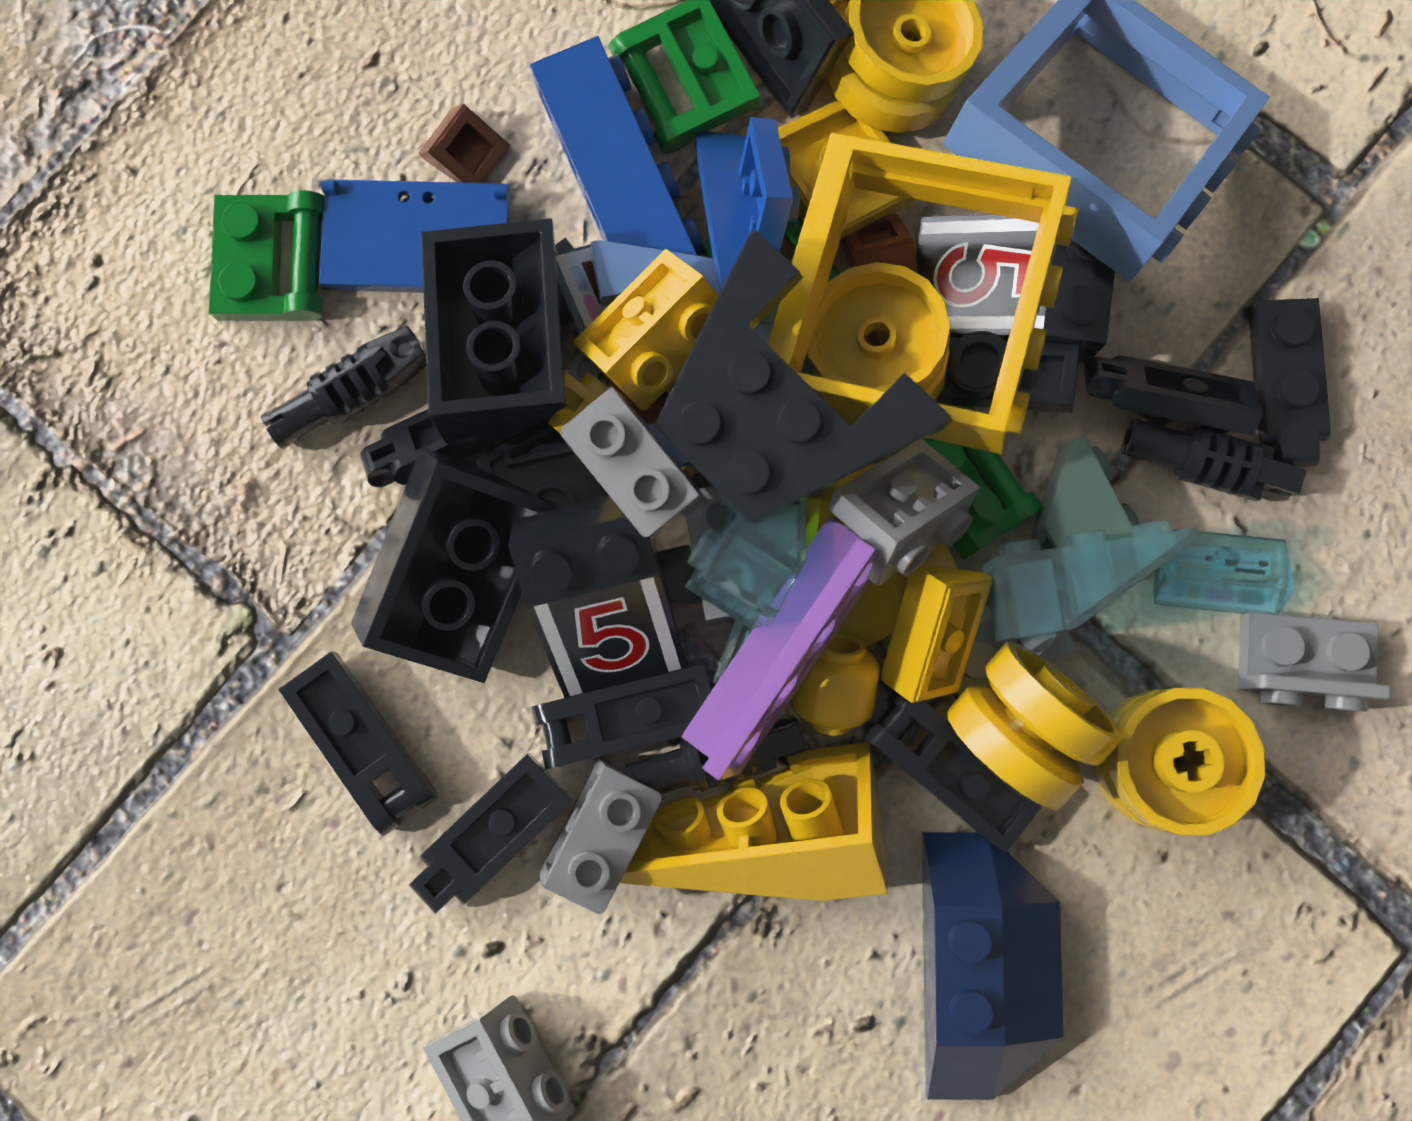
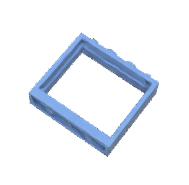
M1058 0L966 100L942 145L957 156L1072 176L1066 206L1079 208L1072 240L1130 282L1151 256L1160 263H1163L1184 236L1174 227L1178 224L1186 230L1208 204L1212 197L1202 191V189L1206 188L1213 193L1235 167L1238 161L1230 156L1229 153L1239 158L1262 130L1263 126L1254 119L1270 99V96L1135 0ZM1074 33L1217 135L1155 218H1152L1006 111Z

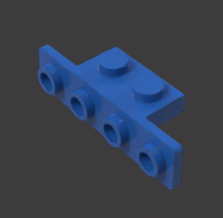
M750 117L746 135L705 131L696 133L694 145L719 294L747 237L754 229L780 252L786 226H794L798 218L799 189L797 186H791L789 182L790 150L787 146H781L775 119Z

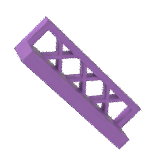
M831 516L825 521L681 736L709 757L703 769L717 780L742 773L871 583L867 575L878 550Z

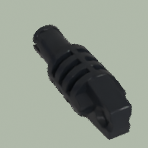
M404 326L361 345L356 349L357 352L352 355L348 353L341 357V361L337 364L333 362L326 366V370L322 373L318 371L311 375L310 380L306 382L307 389L300 392L297 396L263 413L260 416L261 420L267 426L266 430L274 442L284 450L300 437L328 421L332 424H342L349 420V416L352 414L357 415L364 411V407L370 404L372 406L379 402V398L382 396H389L423 370L427 366L426 350L410 327Z
M1134 418L1127 426L1121 445V454L1173 468L1174 475L1179 476V480L1253 501H1260L1263 491L1283 496L1300 494L1306 475V470L1272 459L1275 450L1273 447L1198 426L1196 428H1189L1186 432H1181Z
M792 715L776 721L739 775L717 780L703 769L709 757L686 740L679 742V749L626 764V774L628 777L658 791L660 794L692 785L693 791L700 789L701 792L717 786L720 787L733 781H739L752 775L755 776L776 769L775 758L805 748V741L799 721Z

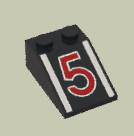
M995 214L921 217L916 246L917 271L919 275L930 281L944 300L950 325V337H962L975 331H989L999 335L1004 340H1009L1039 223ZM1071 239L1069 247L1056 245L1051 265L1063 267L1054 308L1040 306L1035 327L1047 330L1045 338L1047 343L1080 344L1079 363H1086L1107 344L1115 271Z
M610 496L513 520L508 547L528 612L564 698L688 668L654 536H642Z

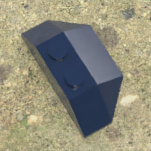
M922 832L927 1100H994L1064 1038L1060 901L1009 852L1003 853L979 833Z

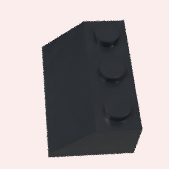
M552 218L421 232L428 413L445 443L454 444L511 438L566 408L555 234Z
M421 446L351 621V625L362 647L485 683L522 594L508 547L512 522L515 519L555 510L558 506L481 468Z

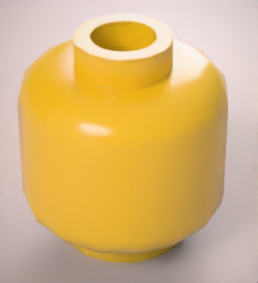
M835 634L791 699L795 712L805 721L811 723L812 728L819 733L831 736L843 735L848 733L850 728L859 727L866 723L873 715L876 706L880 665L875 656L866 650V645L857 638Z

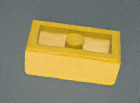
M920 565L914 572L909 574L882 668V681L911 703L958 692L993 577L984 572L933 565Z

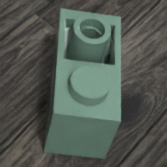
M1085 434L1072 440L1057 453L1041 502L1043 508L1038 511L1031 533L1059 590L1145 550L1139 539L1142 536V527L1137 515L1127 503H1120L1109 482L1113 476L1106 456L1098 447L1094 446L1091 448Z

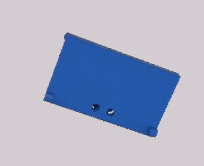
M349 179L322 180L321 188L324 193L319 285L324 290L423 292L421 232L509 223L510 184ZM407 195L408 198L400 202L401 197Z

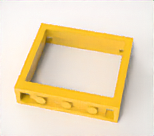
M831 132L792 260V265L800 271L803 279L780 301L767 345L843 419L857 421L885 393L880 390L801 373L855 188L1039 223L989 415L939 404L952 417V422L945 429L931 436H925L926 438L1002 454L1007 432L1020 435L1030 399L1029 393L1018 391L1024 368L1037 371L1042 355L1047 330L1035 327L1040 306L1054 308L1063 267L1051 265L1057 244L1069 247L1075 228L1079 208L1066 206L1072 176Z

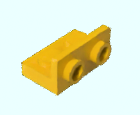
M665 249L573 343L639 409L647 410L678 379L719 295L703 275Z

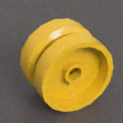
M850 0L843 19L852 29L853 34L827 77L834 96L848 113L873 129L894 133L924 129L942 116L982 48L983 22L975 1Z
M875 262L845 270L827 282L807 350L813 375L886 392L905 372L935 400L944 388L948 371L950 325L945 302L928 279L905 266ZM844 419V420L848 421V422L851 423V424H854V423L856 422V421H851V420Z
M1009 641L1003 645L985 666L992 689L977 685L967 687L947 711L948 721L968 748L997 776L1027 798L1043 807L1057 811L1084 784L1077 761L1089 765H1100L1122 742L1124 736L1119 726L1109 714L1068 676L1027 647L1014 641Z
M1204 688L1149 690L1121 701L1109 714L1121 729L1124 739L1103 763L1098 766L1094 765V774L1105 799L1124 818L1153 830L1165 831L1176 835H1211L1235 825L1255 804L1265 778L1264 746L1253 721L1231 699ZM1179 757V764L1175 769L1174 758Z

